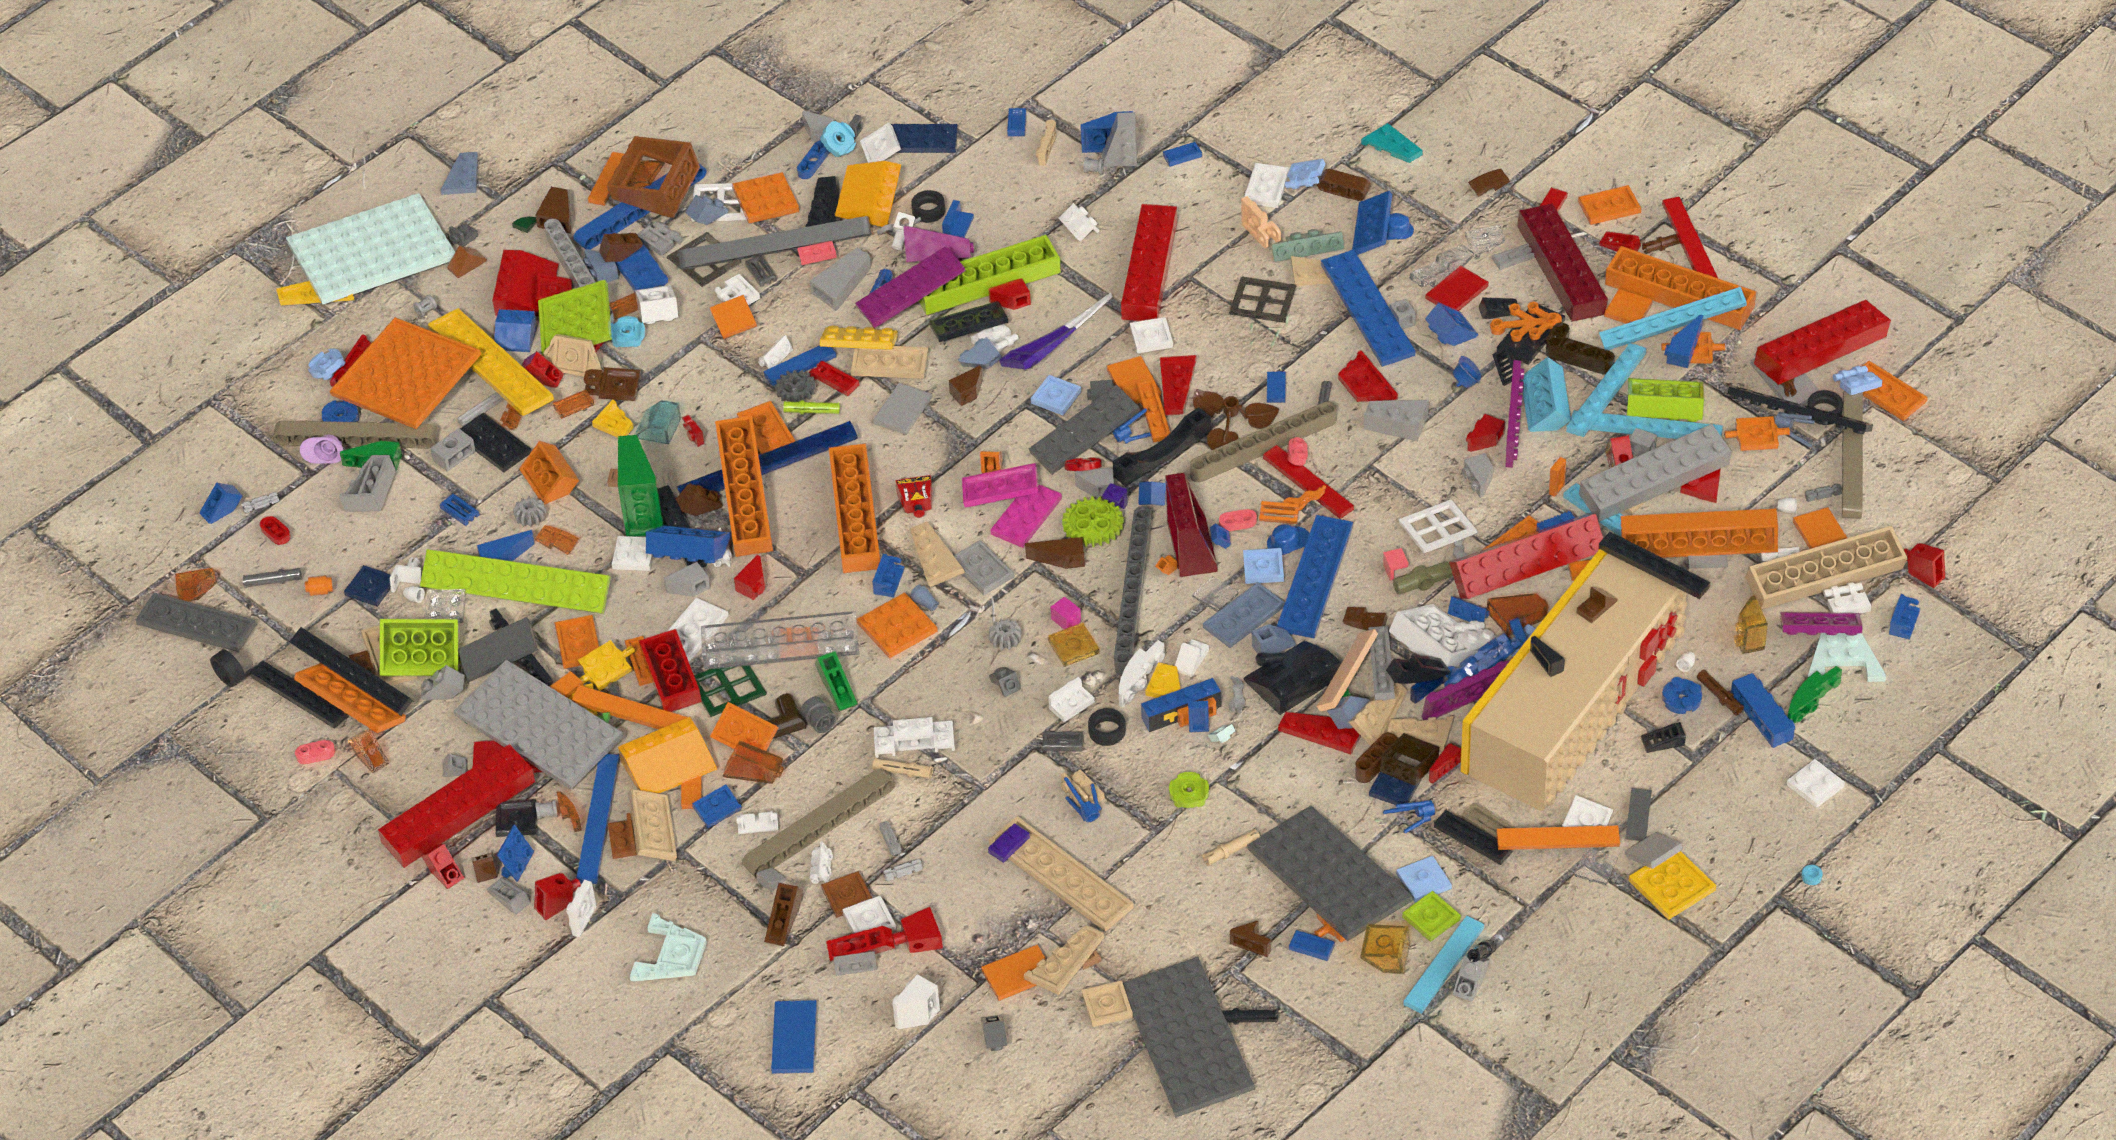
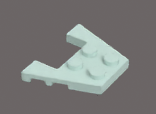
M1821 633L1808 677L1816 671L1824 675L1826 673L1825 667L1865 666L1867 682H1885L1886 674L1862 633H1857L1854 636L1846 635L1845 633H1838L1837 635Z
M652 913L647 927L648 933L666 935L657 963L654 965L635 962L630 974V980L634 982L696 975L707 944L706 938L687 928L682 929L674 925L672 921L667 922L661 919L659 915Z

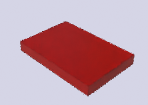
M1460 265L1426 294L1425 299L1435 305L1439 302L1460 311L1489 286V282Z

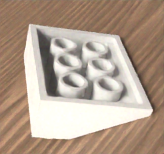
M1434 604L1397 612L1389 629V632L1398 641L1408 646L1412 652L1420 656L1440 658L1447 667L1454 666L1458 668L1463 660L1478 650H1468L1457 640L1459 634L1451 632V626L1456 625L1457 622Z

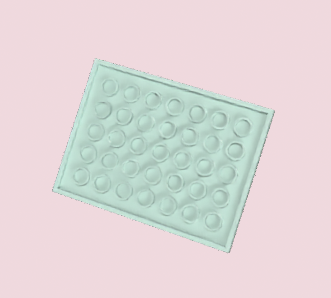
M419 193L286 237L287 244L310 281L322 305L450 262L455 254L454 249Z

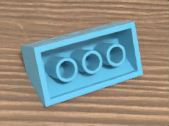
M1547 357L1524 374V380H1521L1524 382L1523 398L1528 430L1530 432L1556 431L1571 421L1563 367Z

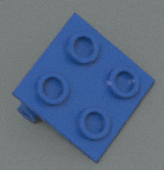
M516 825L512 826L497 856L504 864V867L501 869V875L505 878L512 876L518 882L534 850Z

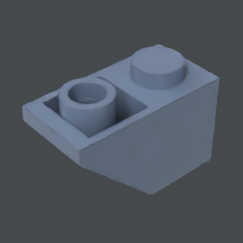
M695 195L685 213L695 222L708 225L727 214L729 210L724 206V202L717 198L713 200L706 195L703 197Z
M589 249L584 250L585 258H583V262L590 269L589 272L596 282L606 280L608 283L619 279L615 262H605L600 252Z
M986 337L979 339L970 350L962 352L958 361L963 367L975 368L980 365L982 369H989L1002 356Z
M1271 624L1252 631V647L1257 654L1260 652L1278 653L1296 646L1295 641L1287 630Z
M1354 696L1342 697L1336 708L1329 709L1327 712L1338 729H1351L1353 727L1349 721L1370 699Z

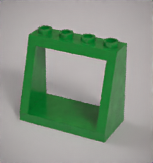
M637 435L618 436V491L626 536L629 537L646 536V531L663 526L656 477Z

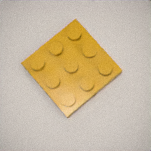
M1681 851L1653 869L1644 866L1629 876V882L1668 920L1716 891V884Z

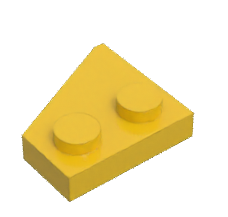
M613 399L592 421L594 428L617 438L618 436H626L633 430V423L625 416L623 410L618 408L616 401Z
M1158 662L1145 690L1146 696L1158 698L1180 690L1177 667Z

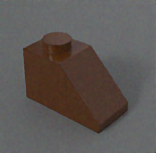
M980 365L948 380L949 392L961 406L972 402L978 397L983 381L982 367Z

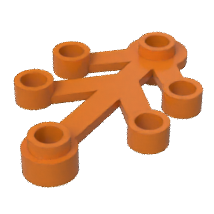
M1530 302L1527 305L1528 312L1541 317L1534 318L1520 310L1519 304L1514 303L1509 306L1510 314L1522 320L1503 322L1501 319L1496 318L1490 323V329L1492 334L1501 335L1505 332L1506 328L1522 327L1519 330L1511 331L1512 341H1520L1527 332H1529L1530 339L1537 340L1547 329H1552L1555 324L1562 322V317L1558 313L1545 312L1539 308L1537 302Z

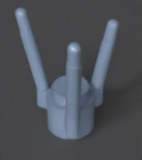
M1779 412L1776 416L1775 424L1779 428H1792L1794 422L1814 424L1815 421L1808 420L1812 419V416ZM1790 432V437L1809 448L1812 447V444Z

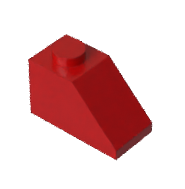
M756 555L734 577L735 591L752 600H755L765 590L761 557L759 555Z

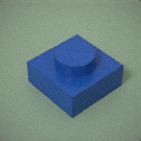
M1216 523L1210 527L1212 542L1225 549L1231 545L1229 531Z

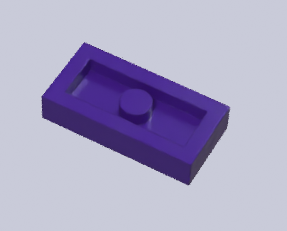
M1014 823L988 847V853L1004 863L1030 838V833Z

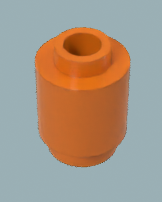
M326 575L308 577V581H305L306 593L309 592L310 596L333 592L332 578L326 577Z

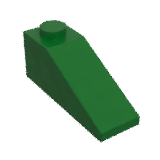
M836 652L818 657L815 661V666L839 712L858 705Z

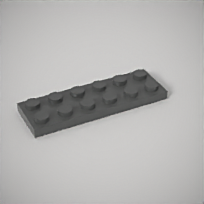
M1116 385L1031 446L1029 451L1053 475L1065 466L1064 463L1067 460L1078 457L1140 412V408Z
M158 593L152 594L135 619L136 624L235 652L240 651L256 626L254 619Z

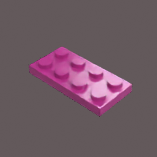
M1032 463L963 477L964 507L1038 493L1036 464Z
M1038 484V493L1014 499L990 529L991 535L1024 548L1025 543H1028L1062 500V494Z

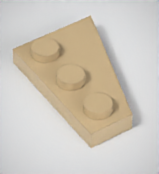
M1291 256L1295 286L1331 283L1321 266V260Z
M1454 716L1442 720H1436V717L1417 721L1415 718L1391 719L1387 732L1395 734L1397 738L1403 733L1433 744L1443 751L1453 725Z

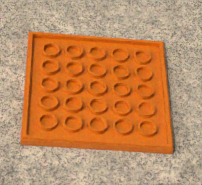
M394 317L329 392L331 396L417 429L480 357L481 351Z

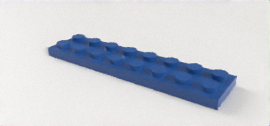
M1354 249L1321 260L1323 270L1380 365L1383 367L1415 356V349Z
M1316 515L1277 627L1287 630L1289 634L1315 639L1353 529V522Z

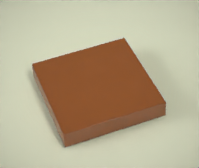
M859 871L821 884V889L836 918L844 916L843 909L872 899Z

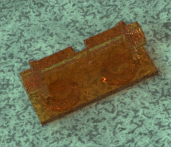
M507 403L506 408L509 410L508 412H503L500 421L503 422L502 427L505 425L510 430H514L518 427L522 415Z

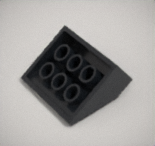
M1304 640L1282 654L1283 663L1266 664L1245 676L1243 680L1279 715H1282L1327 687L1340 667L1341 661L1329 650Z

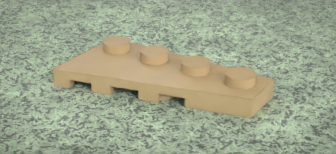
M927 521L910 528L927 583L930 587L965 573L962 566Z
M1393 681L1395 699L1375 700L1374 695L1349 721L1351 726L1370 746L1382 734L1387 732L1391 719L1395 717L1408 690L1402 684L1394 683Z
M1084 926L1067 940V944L1061 948H1056L1052 952L1053 955L1037 963V967L1034 970H1028L1024 974V979L1059 995L1104 939V933L1090 926Z

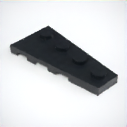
M835 176L817 179L814 198L811 202V210L805 227L840 221V217L835 216L838 205Z

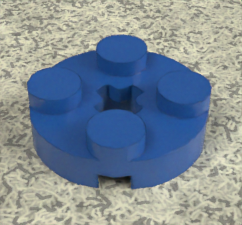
M344 400L343 402L331 401L322 409L323 422H357L359 420L357 406Z
M1674 677L1671 682L1664 686L1662 701H1664L1665 707L1668 710L1677 714H1686V711L1690 710L1692 712L1696 711L1702 702L1701 686L1693 681Z

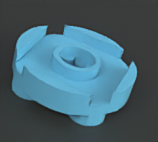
M831 122L824 128L820 137L826 149L835 157L847 155L854 149L856 142L854 143V131L844 122ZM836 136L841 137L840 141L837 140Z
M632 316L618 318V322L615 324L612 322L611 341L613 346H640L641 341L645 337L643 322H639L638 318Z

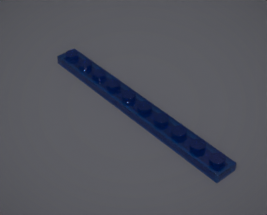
M851 421L758 455L761 475L822 453L831 447H837L858 439ZM722 469L677 486L679 494L689 483L696 486L700 485L710 491L719 492L725 489Z

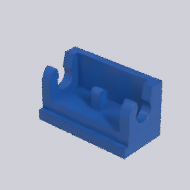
M887 554L882 555L872 581L875 595L894 598L905 570L904 566L893 563H901L902 560L900 558L887 556Z
M1900 594L1891 619L1889 635L1910 640L1920 613V608L1910 604L1918 605L1919 601L1917 599Z

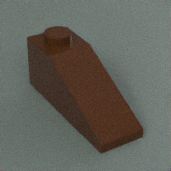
M1082 537L1025 543L1026 559L1065 569L1085 567Z
M778 882L764 940L765 943L785 947L799 911L803 890L798 886Z

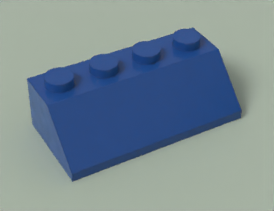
M663 525L646 531V554H653L655 558L670 556V559L679 560L682 557L687 558V561H698V559L704 560V563H715V560L723 558L731 538V532Z

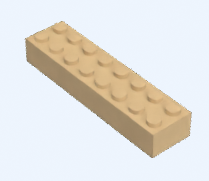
M1888 526L1749 566L1745 578L1760 610L1822 593L1823 590L1830 589L1831 586H1845L1847 583H1856L1901 570L1905 565L1907 556L1893 527Z

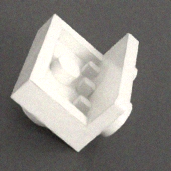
M1073 203L1059 219L1081 242L1092 230L1097 233L1100 230L1096 227L1098 223L1091 216L1089 218L1086 216L1088 212L1082 206L1078 208Z
M1079 677L1069 681L1065 686L1052 692L1048 697L1049 709L1063 722H1066L1095 703L1094 697L1082 687V681Z

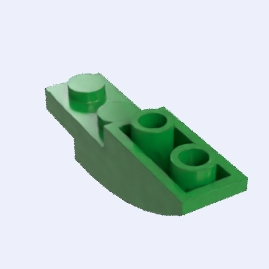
M1835 666L1824 675L1816 671L1809 676L1792 698L1788 719H1791L1794 724L1799 723L1806 715L1815 712L1819 706V698L1824 697L1828 691L1840 685L1842 669Z

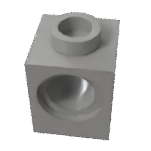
M1407 299L1390 304V310L1402 330L1415 326L1416 312Z
M1638 428L1634 430L1633 434H1629L1633 455L1640 456L1656 449V434Z

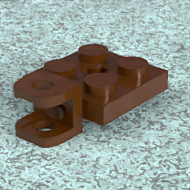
M604 367L603 372L597 369L586 370L584 375L585 393L597 395L599 399L635 401L641 371Z

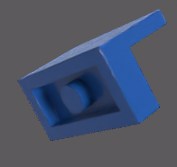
M953 200L942 223L943 233L965 237L974 219V214L962 212L960 201Z

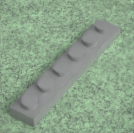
M1388 626L1369 627V630L1375 629L1378 633L1370 648L1375 700L1395 699L1393 680L1386 671L1391 663Z

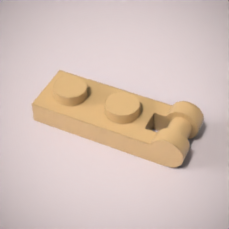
M1054 120L1046 121L1047 130L1045 135L1041 136L1040 147H1037L1036 158H1038L1039 165L1046 166L1057 137L1055 130L1056 122Z

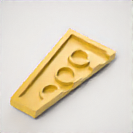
M310 281L276 289L280 305L321 303ZM351 294L332 302L354 300V296Z

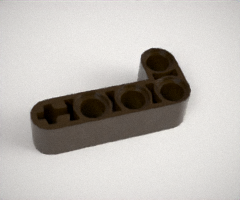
M1560 322L1553 326L1546 339L1547 357L1606 375L1615 362L1613 352L1570 339V327L1566 323Z

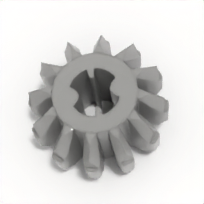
M529 496L527 499L521 498L520 502H516L513 510L517 523L522 524L523 527L526 525L531 527L533 524L539 525V522L544 521V516H546L544 503L542 500H538L537 497L532 499Z
M1009 618L1006 621L1002 619L999 622L994 621L993 626L989 629V640L993 643L994 648L1000 647L1001 651L1004 648L1010 650L1011 646L1017 647V644L1021 642V628L1017 625L1016 621L1011 622Z

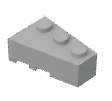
M1429 400L1369 401L1364 413V430L1418 441L1429 415Z
M372 455L359 470L360 475L355 481L351 480L347 491L339 495L346 512L381 511L396 472L389 455Z

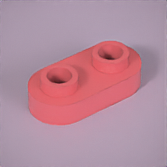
M1295 437L1289 440L1287 447L1289 462L1299 466L1306 463L1308 457L1307 443L1302 438Z
M1250 509L1226 512L1219 517V526L1228 531L1251 528L1257 523V515Z
M330 740L303 744L295 750L296 760L300 764L327 760L335 754L334 744Z

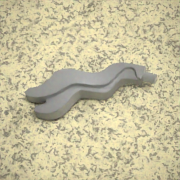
M920 217L914 220L913 226L919 223ZM910 223L900 224V226H909ZM894 224L881 227L877 234L881 235L885 232L893 231Z
M1465 538L1454 542L1453 556L1456 559L1467 556L1462 545Z
M1231 676L1230 679L1234 683V698L1229 702V710L1235 711L1236 709L1238 713H1242V708L1245 707V700L1242 694L1244 684L1238 677Z

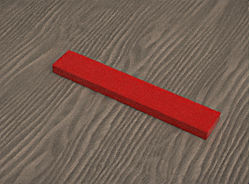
M1680 197L1662 200V206L1692 269L1718 278Z
M1278 445L1263 454L1265 461L1303 491H1317L1319 487L1321 488L1325 485V493L1316 501L1339 519H1342L1354 510L1352 503L1306 467L1289 462L1288 454Z

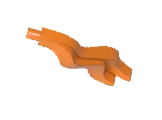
M1326 486L1319 487L1317 491H1306L1299 498H1286L1282 503L1299 504V511H1301L1308 502L1320 499L1325 493Z

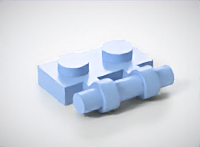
M1323 159L1293 163L1287 174L1290 181L1285 182V187L1287 189H1298L1300 186L1311 187L1314 184H1318L1319 178L1317 176H1321L1326 163Z
M1858 365L1852 367L1851 370L1846 371L1844 369L1837 374H1833V380L1835 382L1840 380V388L1849 395L1882 387V380L1874 373L1868 372L1866 366L1860 367Z

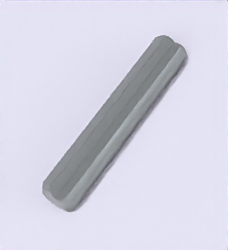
M495 392L459 416L458 423L461 426L466 425L481 413L487 412L502 402L504 398Z

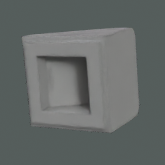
M447 754L442 764L443 777L461 776L467 772L466 758Z
M773 868L757 873V881L771 892L777 888L778 882L783 883L786 881V878Z

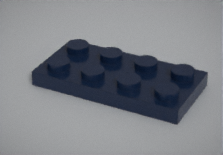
M891 124L901 148L896 153H956L958 124Z

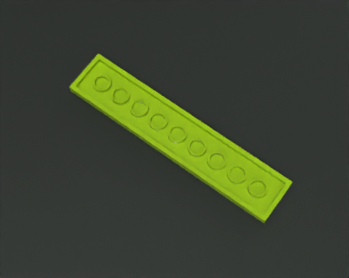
M427 549L420 587L604 614L611 577L609 575Z

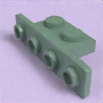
M1318 229L1308 230V233L1304 234L1294 232L1290 236L1285 237L1286 241L1272 244L1275 262L1291 259V256L1304 257L1344 249L1341 231L1323 234Z

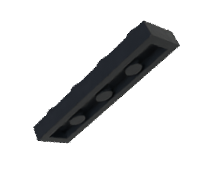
M1447 810L1434 822V828L1499 865H1502L1513 851L1498 850L1497 838Z

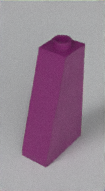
M908 225L903 226L906 262L923 261L945 246L956 258L971 257V253H974L973 242H970L969 238Z

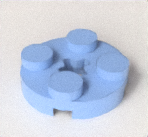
M328 349L329 352L326 354L322 351L312 358L309 362L310 369L308 371L313 378L328 380L336 370L344 366L345 361L338 349Z

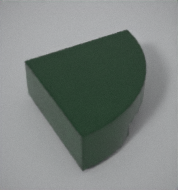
M527 216L519 218L512 223V226L515 229L528 233L537 223L536 217Z

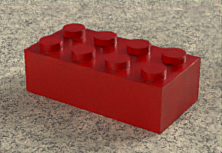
M676 629L639 640L642 656L663 710L673 712L702 702L699 687Z

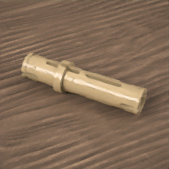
M878 758L873 760V770L881 768L885 772L905 774L911 778L918 776L931 779L933 775V766L919 765L916 762L905 763Z
M1252 829V831L1226 844L1217 845L1216 849L1202 855L1204 862L1208 861L1206 865L1210 866L1221 859H1228L1229 855L1247 847V844L1260 838L1259 833H1256V829Z

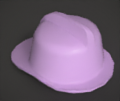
M328 434L321 437L308 438L300 445L301 456L310 463L332 464L341 461L342 441H339L333 435Z

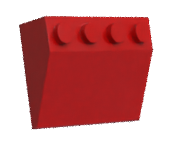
M503 250L492 299L495 316H497L499 309L534 311L535 316H539L538 302H535L536 273L557 276L559 263L522 250Z

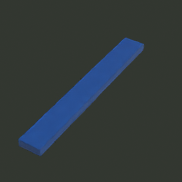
M606 754L597 765L576 877L580 884L584 880L591 881L592 884H597L620 761L619 754Z

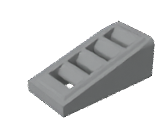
M503 877L487 889L488 893L514 914H518L530 904L526 892Z

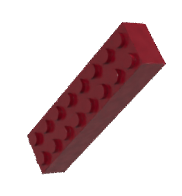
M1553 203L1519 210L1517 227L1526 243L1532 249L1536 261L1571 322L1604 315L1608 298Z

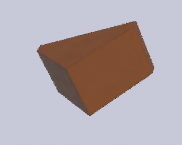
M459 246L447 268L457 278H460L487 262V259L475 249Z

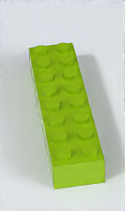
M1043 235L960 261L965 268V272L920 299L919 303L925 314L929 315L989 296L988 288L1022 278L1025 284L1056 275L1061 273L1060 257L1047 235Z

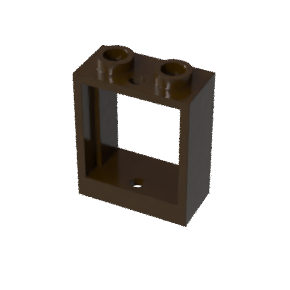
M1403 733L1382 755L1380 772L1415 786L1429 772V769L1437 760L1439 747ZM1404 755L1421 763L1414 767L1397 759Z

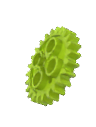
M1091 496L1090 500L1084 497L1082 502L1077 499V504L1070 503V508H1066V513H1063L1062 526L1063 532H1066V537H1082L1085 547L1088 544L1095 547L1096 543L1102 546V542L1109 544V539L1116 540L1115 535L1120 536V530H1123L1124 518L1119 506H1115L1114 502L1108 503V500L1101 501V496L1097 500H1094L1093 496Z

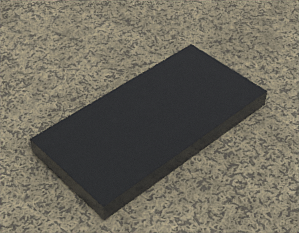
M996 301L930 320L929 323L937 340L943 342L1009 323L1000 303Z
M1538 304L1539 308L1547 313H1558ZM1528 309L1525 312L1534 318H1541L1536 314L1529 313ZM1560 314L1563 323L1565 321V315ZM1522 327L1512 328L1497 346V351L1509 346L1513 349L1516 360L1529 365L1545 346L1546 339L1552 329H1547L1537 340L1530 339L1529 332H1527L1520 341L1514 342L1511 340V331L1519 330Z
M481 413L460 428V430L473 439L475 451L503 473L527 457L532 451L529 446L484 413Z

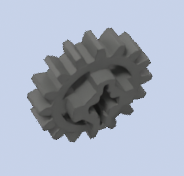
M793 370V373L786 371V376L781 374V379L776 380L775 389L777 397H781V401L798 402L805 398L810 400V395L815 394L814 378L810 377V373L804 374L803 370L799 373L796 370Z

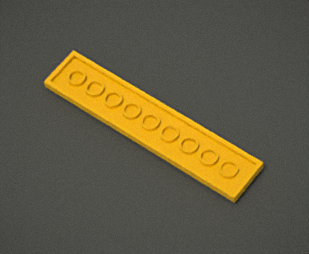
M459 308L428 323L430 331L479 349L481 355L470 368L522 416L554 400L553 394Z

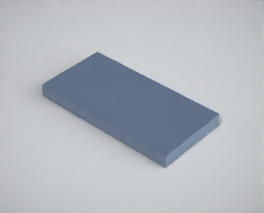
M1257 582L1203 623V628L1231 648L1282 610L1285 602Z

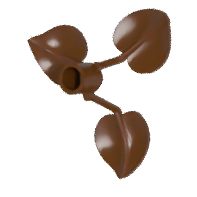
M1195 389L1193 395L1194 409L1200 407L1211 418L1215 413L1220 414L1222 410L1227 416L1225 430L1216 428L1210 431L1207 436V444L1211 450L1238 439L1237 433L1228 431L1230 418L1236 416L1238 411H1240L1245 419H1248L1249 425L1256 429L1270 426L1279 413V408L1264 403L1249 404L1244 412L1242 405H1239L1236 397L1228 396L1223 399L1221 395L1215 392Z

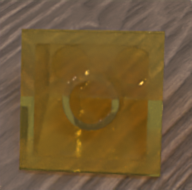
M1755 595L1751 596L1739 613L1738 623H1736L1737 635L1734 636V641L1742 654L1765 650L1768 623Z
M1367 924L1360 955L1361 959L1383 973L1404 974L1411 943L1408 926Z

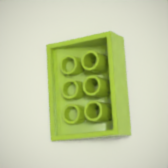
M1628 378L1627 416L1657 419L1668 418V420L1676 421L1687 419L1689 422L1703 420V382Z
M380 619V676H432L445 665L458 671V619Z

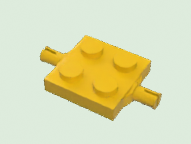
M611 640L578 660L585 673L579 679L583 681V684L590 681L601 691L609 683L617 681L632 671L631 666L626 661V657L635 653L634 648L630 645L621 651L616 648Z

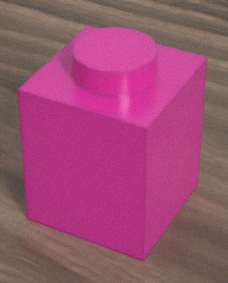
M1065 596L1050 607L1051 620L1065 631H1069L1081 622L1080 608Z

